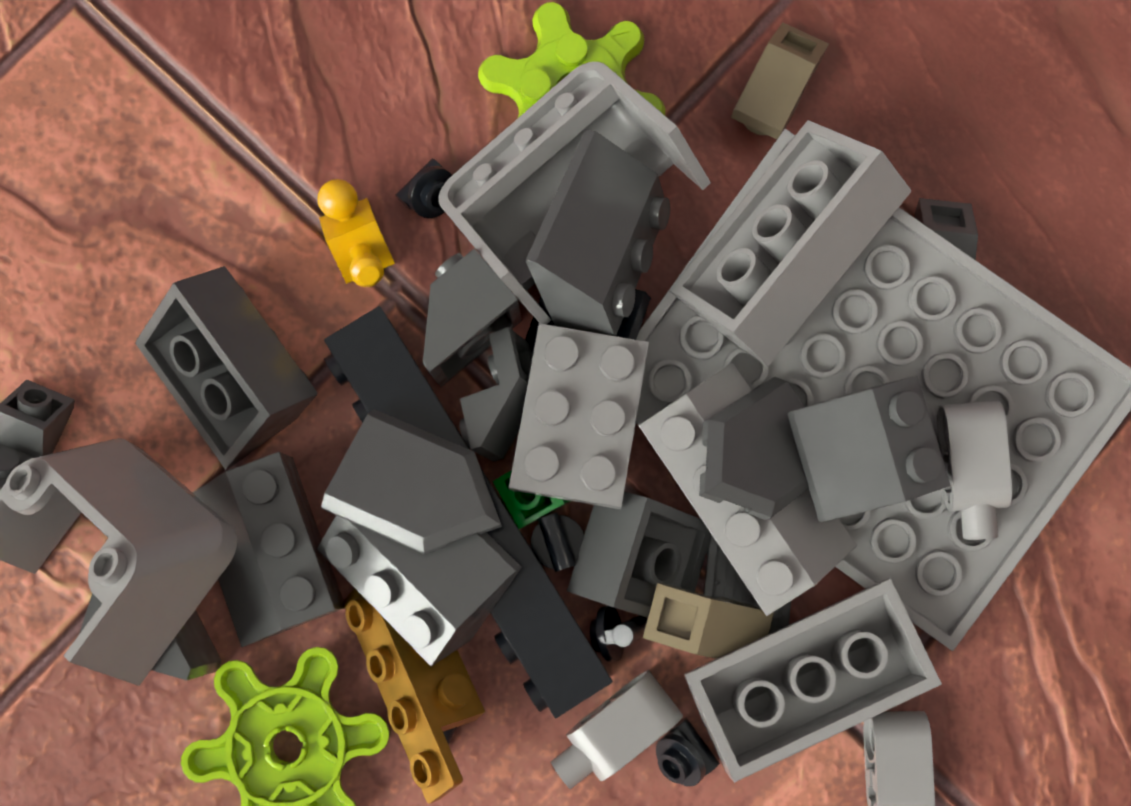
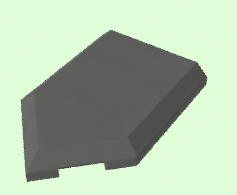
M773 377L703 422L702 443L704 446H707L706 471L700 474L699 496L717 503L724 500L744 507L747 514L767 520L809 489L787 412L804 408L788 381Z
M373 409L365 417L327 487L321 505L323 510L424 555L447 547L446 544L476 533L483 534L502 527L474 451L376 409Z

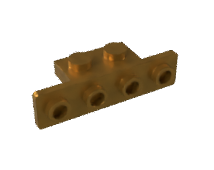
M354 589L344 600L347 623L357 635L366 657L368 673L372 680L377 683L388 709L389 723L394 732L399 735L410 761L412 778L421 788L427 803H433L443 798L463 782L461 772L443 732L477 720L485 713L484 707L458 650L430 666L380 613Z

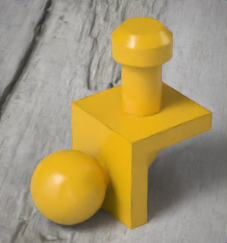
M341 179L330 180L320 188L317 197L319 208L325 214L319 217L326 243L346 284L354 281L359 286L372 287L382 280L384 268L395 264L380 231L368 199L365 198L358 201L357 192L349 182Z

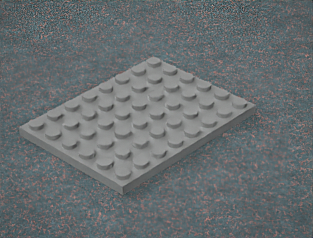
M784 129L676 281L794 138L795 135ZM899 207L769 366L730 341L669 290L642 326L636 339L649 342L636 418L638 425L732 362L752 391L771 378L777 377L788 381L804 407L918 375L937 442V413L940 405L1000 401L1003 405L1007 421L1012 500L1008 508H996L998 538L963 539L961 511H948L942 489L906 502L838 518L857 547L835 567L865 589L886 579H892L911 621L951 651H954L1131 410V368Z

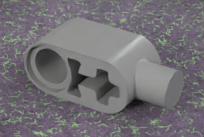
M1000 401L940 405L937 413L938 443L951 485L942 489L946 507L950 512L961 511L963 539L998 538L996 508H1008L1012 500L1007 421L1003 405Z
M647 670L631 680L570 729L566 736L572 745L554 758L551 764L569 789H572L592 772L600 781H603L623 768L673 728L681 720L683 714L652 673Z
M885 711L864 721L863 736L867 805L935 806L932 735L926 713L924 711Z

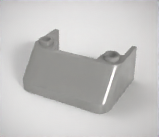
M588 62L570 72L444 183L439 193L441 208L498 277L541 324L547 325L551 319L527 291L535 284V281L525 260L585 130L598 132L656 172L658 176H661L674 164L702 190L711 184L679 128L601 62Z
M112 439L31 458L15 467L7 477L6 483L0 489V560L35 574L75 520L83 513L108 537V540L92 558L88 573L89 588L102 604L63 656L70 663L140 686L231 562L237 548L236 532L228 522L143 449L125 439Z

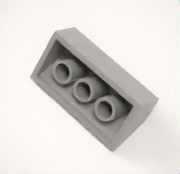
M807 120L669 291L730 341L769 366L912 190L883 151Z
M732 362L638 426L765 615L768 616L815 586L857 545L838 518L819 522L809 489L767 520L747 514L744 507L724 500L717 503L699 496L700 474L706 471L707 446H704L702 443L703 422L752 391Z
M886 579L684 674L703 724L725 772L734 783L942 685L892 579Z

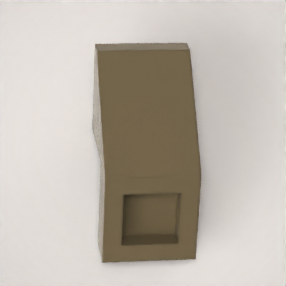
M782 23L764 49L733 110L731 118L743 123L748 130L755 134L768 135L778 139L792 119L804 90L821 63L829 43Z
M657 583L643 638L692 654L717 659L768 635L775 612L766 616L760 607L726 597L713 598L669 584Z

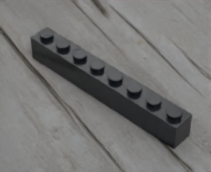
M380 306L324 339L332 353L324 358L338 383L342 386L350 382L358 395L359 400L352 403V406L362 423L367 414L376 409L469 449ZM481 468L502 526L487 533L522 567L491 611V615L501 629L499 633L494 635V639L508 662L512 664L520 660L530 679L524 682L523 686L538 711L541 712L549 708L556 719L613 683Z

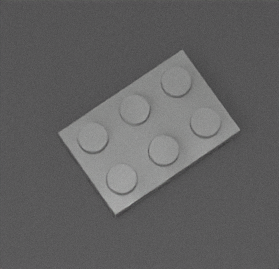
M539 323L509 490L621 509L649 342Z

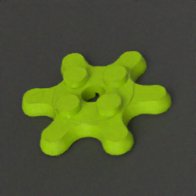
M547 2L535 11L532 18L533 29L538 39L535 52L528 58L518 60L502 55L489 56L481 63L478 78L485 90L512 98L518 106L519 118L570 72L588 62L604 63L627 83L625 79L626 66L633 58L640 54L645 39L643 32L636 24L630 21H623L612 26L603 38L586 40L581 35L573 32L570 25V16L564 7L555 2ZM635 90L665 115L664 103L658 96Z
M315 647L305 651L298 660L292 679L279 687L262 683L248 663L233 660L221 665L214 677V688L217 694L230 708V725L219 738L211 740L200 739L186 747L181 756V767L188 779L194 782L205 783L213 779L231 781L238 788L241 795V806H356L354 800L342 788L340 779L342 768L353 757L361 755L372 756L379 753L388 743L390 730L382 716L375 713H364L359 716L348 717L340 714L333 708L330 702V689L338 675L339 665L336 656L327 648ZM283 730L294 733L300 742H303L301 754L295 761L285 762L279 759L274 752V739Z

